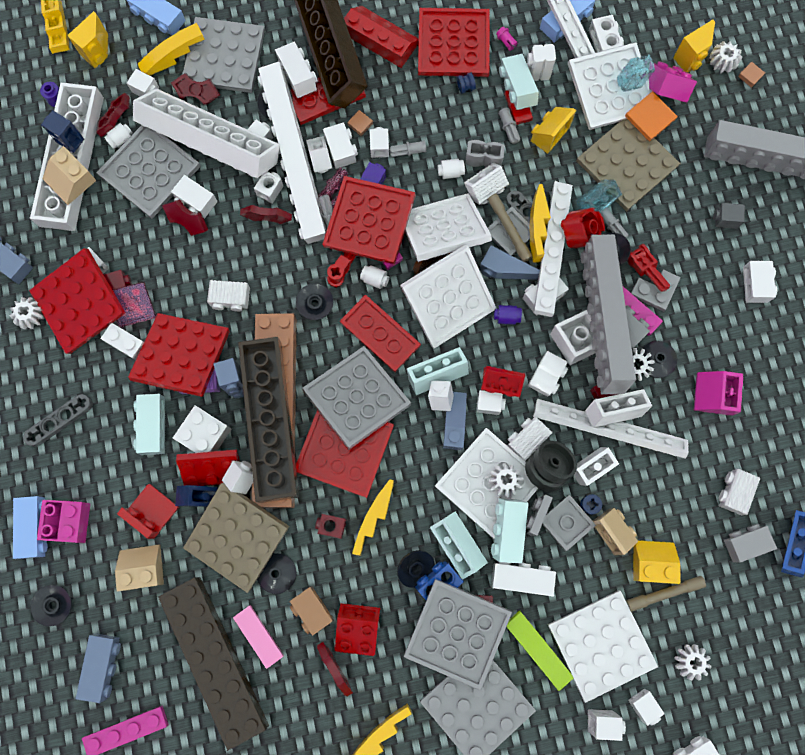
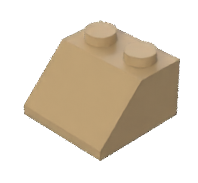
M64 146L49 158L42 178L67 205L96 181L90 172Z
M611 508L593 520L596 525L595 529L614 555H625L638 542L635 538L637 534L631 526L628 527L623 521L625 517L621 511Z
M160 545L120 550L115 569L117 591L164 585Z

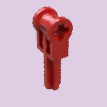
M641 244L638 249L630 253L627 262L640 276L646 274L661 292H665L670 288L668 281L656 269L658 261L650 253L646 245Z
M345 253L338 258L335 264L328 267L327 281L330 286L339 287L343 284L344 277L350 270V265L357 255Z

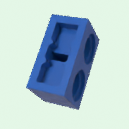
M440 561L432 568L433 571L428 576L424 575L417 581L418 585L415 588L427 600L429 594H426V588L433 585L435 578L442 581L441 575L444 572H450L449 579L443 581L458 588L464 581L446 561Z

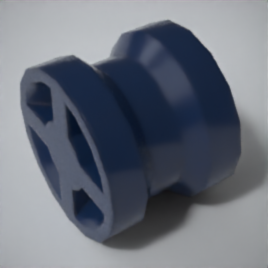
M471 72L467 73L466 76H457V85L461 94L467 90L474 91L476 89L474 76Z
M587 495L581 499L580 507L587 515H593L602 509V501L597 495Z

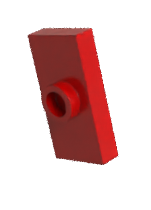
M506 90L505 97L513 121L517 125L532 121L533 116L530 107L516 110L514 103L510 101L509 90Z

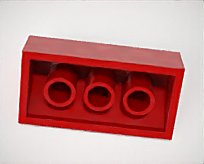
M363 6L351 8L344 17L352 40L400 68L403 67L419 44L417 37Z

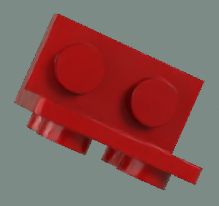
M486 366L483 370L481 390H486L489 393H501L509 397H520L525 373Z
M148 484L129 508L122 507L117 514L147 539H155L179 507L175 506L174 502L151 484Z
M341 603L337 617L335 651L374 656L380 608Z

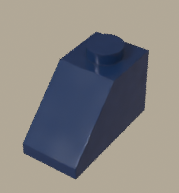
M177 486L175 506L208 507L218 487Z

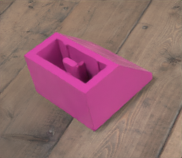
M660 61L657 64L650 62L649 89L658 95L687 103L697 83L696 80L691 78L692 74L683 71L682 68L677 66L668 67V64Z
M727 371L698 372L696 376L694 410L730 416L740 413L743 374Z
M42 500L37 540L85 543L90 503Z

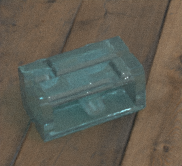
M644 55L640 58H631L617 76V83L621 86L623 92L630 91L632 88H641L655 71L651 56Z
M614 179L601 180L576 201V204L580 210L595 208V211L601 213V210L606 209L622 193Z

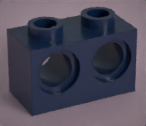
M54 110L44 118L41 124L56 143L62 147L64 146L73 154L85 140L70 120Z

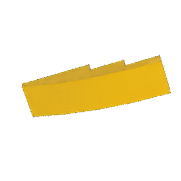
M41 0V11L45 19V31L49 37L50 51L54 54L70 50L62 1Z
M195 23L180 30L151 50L138 63L141 72L150 76L176 65L175 58L190 52L188 46L205 40L198 24Z
M543 184L538 185L530 214L529 233L533 263L540 262L545 254L542 244H544L548 236L546 226L551 218Z
M394 480L387 482L367 512L352 554L361 556L365 536L373 538L377 519H386Z
M408 703L389 715L374 728L352 755H378L383 752L384 747L381 742L398 732L395 724L412 715Z

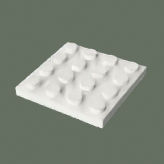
M637 43L568 61V67L589 130L626 120L625 114L652 92L649 89V79Z
M469 193L413 208L405 230L418 262L454 252L464 245L472 247L492 241L491 234Z
M467 245L460 247L400 285L433 348L438 347L496 308Z
M487 428L435 485L441 493L493 539H495L493 527L497 520L495 507L499 498L517 499L527 502L538 489L526 475V462ZM506 463L507 469H509L510 465L513 464V472L518 469L520 470L516 477H522L523 480L516 483L522 487L521 489L515 488V495L509 491V497H505L503 491L498 496V488L493 491L491 490L495 483H489L488 480L495 479V477L490 475V472L494 471L497 473L495 470L496 465L502 469V464ZM507 475L505 477H501V480H503L502 483L504 485L510 483V480H508L509 477Z
M620 590L548 624L585 703L658 667Z

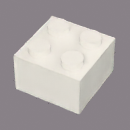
M587 310L556 324L550 334L569 365L595 354V351L592 349L593 333L590 332L591 315H588Z
M194 406L173 439L195 453L214 452L219 449L231 428L199 407Z

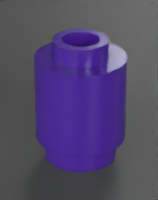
M46 82L41 86L40 93L50 106L55 107L59 87L54 82Z
M498 305V309H494V320H497V324L516 325V323H521L522 308L511 305Z

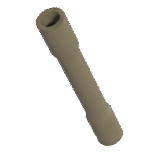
M498 194L491 195L487 200L507 231L519 257L523 262L531 260L533 256L513 225Z
M698 576L647 595L628 599L626 603L630 612L686 592L690 593L705 588L706 583L702 576Z

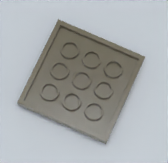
M628 119L620 121L576 160L626 212L681 164L655 138L649 142Z
M221 483L183 548L248 593L290 526L243 494L231 492L224 483Z

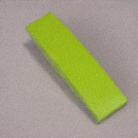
M520 611L509 619L506 626L558 691L574 679L569 670Z

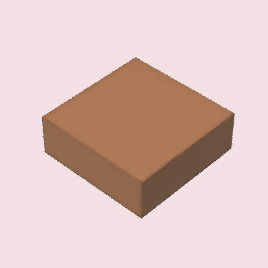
M751 62L738 77L752 88L764 76L765 72Z
M359 110L347 123L350 128L362 136L373 124V120Z

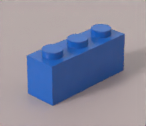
M796 510L781 572L803 578L805 573V512Z

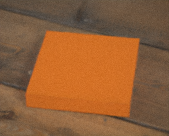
M653 91L625 114V117L649 142L678 117Z

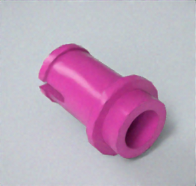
M502 27L497 31V39L501 40L509 51L514 49L512 45L517 46L518 42L511 36L508 28Z

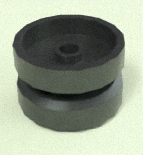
M550 440L543 442L527 459L525 464L526 475L531 483L545 492L559 490L577 470V462L571 450L560 442Z

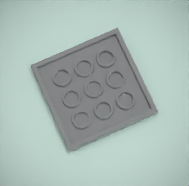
M195 17L194 24H198L205 40L189 46L190 52L187 53L183 74L187 73L191 79L197 82L211 79L218 89L253 93L265 33L264 26Z
M141 125L96 173L152 219L163 208L162 205L166 204L173 197L171 191L184 175L190 178L201 165L165 135Z
M365 346L302 388L304 394L348 449L354 447L411 406L409 399Z
M435 578L404 657L481 690L512 611Z
M494 660L481 690L446 676L420 700L421 704L463 755H490L536 712Z

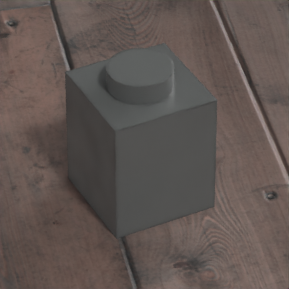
M721 203L713 214V219L716 220L715 227L738 229L744 223L745 205Z

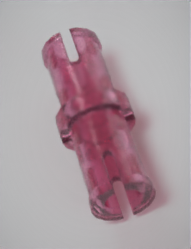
M339 167L333 177L327 180V185L318 197L328 195L331 198L335 191H339L343 178L348 176V172Z

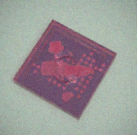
M144 281L112 289L126 314L116 320L118 327L121 328L156 318Z

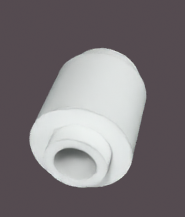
M119 123L108 131L104 138L113 149L116 147L120 148L131 137L133 132L126 124L122 125Z
M459 159L442 160L441 165H438L439 176H442L443 179H449L465 175L464 161Z
M365 265L360 279L364 280L366 284L381 289L383 286H387L389 276H387V271L372 265Z

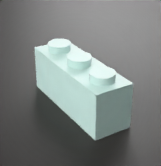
M523 54L502 58V64L499 67L500 77L504 78L505 89L509 90L510 101L514 103L516 110L538 105L539 91Z
M459 347L407 368L408 379L415 394L418 395L430 390L431 381H453L468 375V361Z
M161 394L136 395V401H134L136 420H134L133 424L136 431V439L133 442L134 450L140 455L165 454V397Z
M499 498L495 507L497 520L493 527L495 540L491 547V554L495 560L499 562L522 563L528 502Z
M456 511L430 527L462 580L477 572L488 563Z

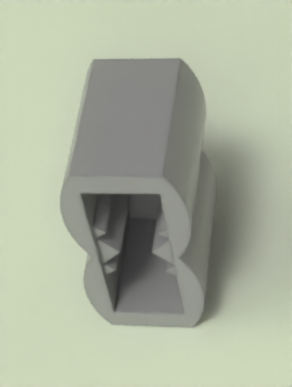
M480 140L468 141L465 163L473 167L483 165L488 167L491 163L502 166L505 145L498 142L486 144Z

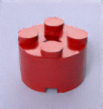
M595 208L571 211L561 221V228L564 230L566 243L569 248H583L589 242L592 235H601L602 231H605L603 217L599 211L594 210Z

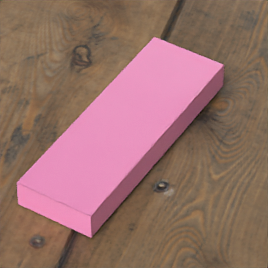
M251 605L233 617L266 669L284 657Z

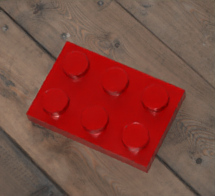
M237 450L177 454L176 457L184 486L221 484L232 461L240 462Z

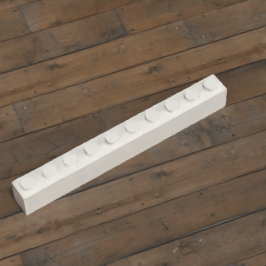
M280 62L258 68L260 73L258 80L260 86L265 91L262 95L265 103H268L269 109H267L268 117L273 121L274 126H271L274 137H277L278 144H280L279 154L282 155L280 163L283 171L286 170L287 177H285L287 187L291 189L292 194H289L292 205H295L296 208L294 216L301 226L298 229L301 239L310 244L323 240L327 227L322 217L320 201L285 72Z

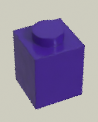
M369 162L360 180L383 184L386 179V169L380 164Z

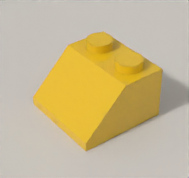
M93 11L67 36L80 56L96 68L108 57V33L97 14Z
M714 20L709 21L683 38L673 57L683 71H696L701 67L702 61L707 57L708 50L712 45L715 27Z
M555 107L552 112L548 111L542 119L543 122L533 128L531 142L548 154L569 130L576 110L574 108Z
M638 541L633 548V581L680 584V560L675 544L670 542Z

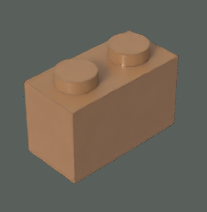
M312 586L290 601L292 604L290 606L291 611L296 617L300 616L303 621L301 625L307 634L311 633L313 636L334 621V618Z

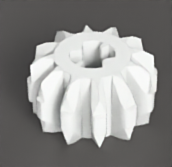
M723 41L720 45L717 44L709 57L711 59L710 65H715L714 70L719 69L720 73L724 72V70L729 73L735 70L742 60L740 55L742 50L736 49L737 45L733 46L731 41L727 44Z
M21 297L20 303L14 301L16 306L10 308L13 313L9 316L13 319V323L22 329L27 327L34 329V324L40 325L39 319H45L41 315L42 309L38 307V302L31 297L28 299Z
M634 348V363L635 359L643 362L640 370L635 369V374H638V380L640 381L642 380L641 373L646 378L649 377L645 370L653 371L654 368L649 367L648 364H654L655 362L654 360L647 361L651 356L650 353L645 357L643 356L645 349H642L639 355L637 354V348Z
M506 463L502 464V469L496 465L495 470L497 473L494 471L490 472V475L495 477V479H489L488 482L495 483L491 490L493 491L498 488V496L503 491L505 497H509V491L515 495V488L521 489L522 487L516 483L523 480L522 477H516L520 470L518 469L513 472V464L510 465L509 469H507ZM507 475L509 477L508 480H510V483L504 485L502 483L503 480H501V477H505Z
M686 644L684 645L685 651L678 649L681 656H675L674 658L680 661L675 667L681 669V676H687V679L692 681L694 677L697 680H701V674L708 675L705 669L711 668V665L706 662L711 658L705 655L706 650L704 648L699 649L698 645L693 644L690 647V645ZM696 660V663L690 664V661Z

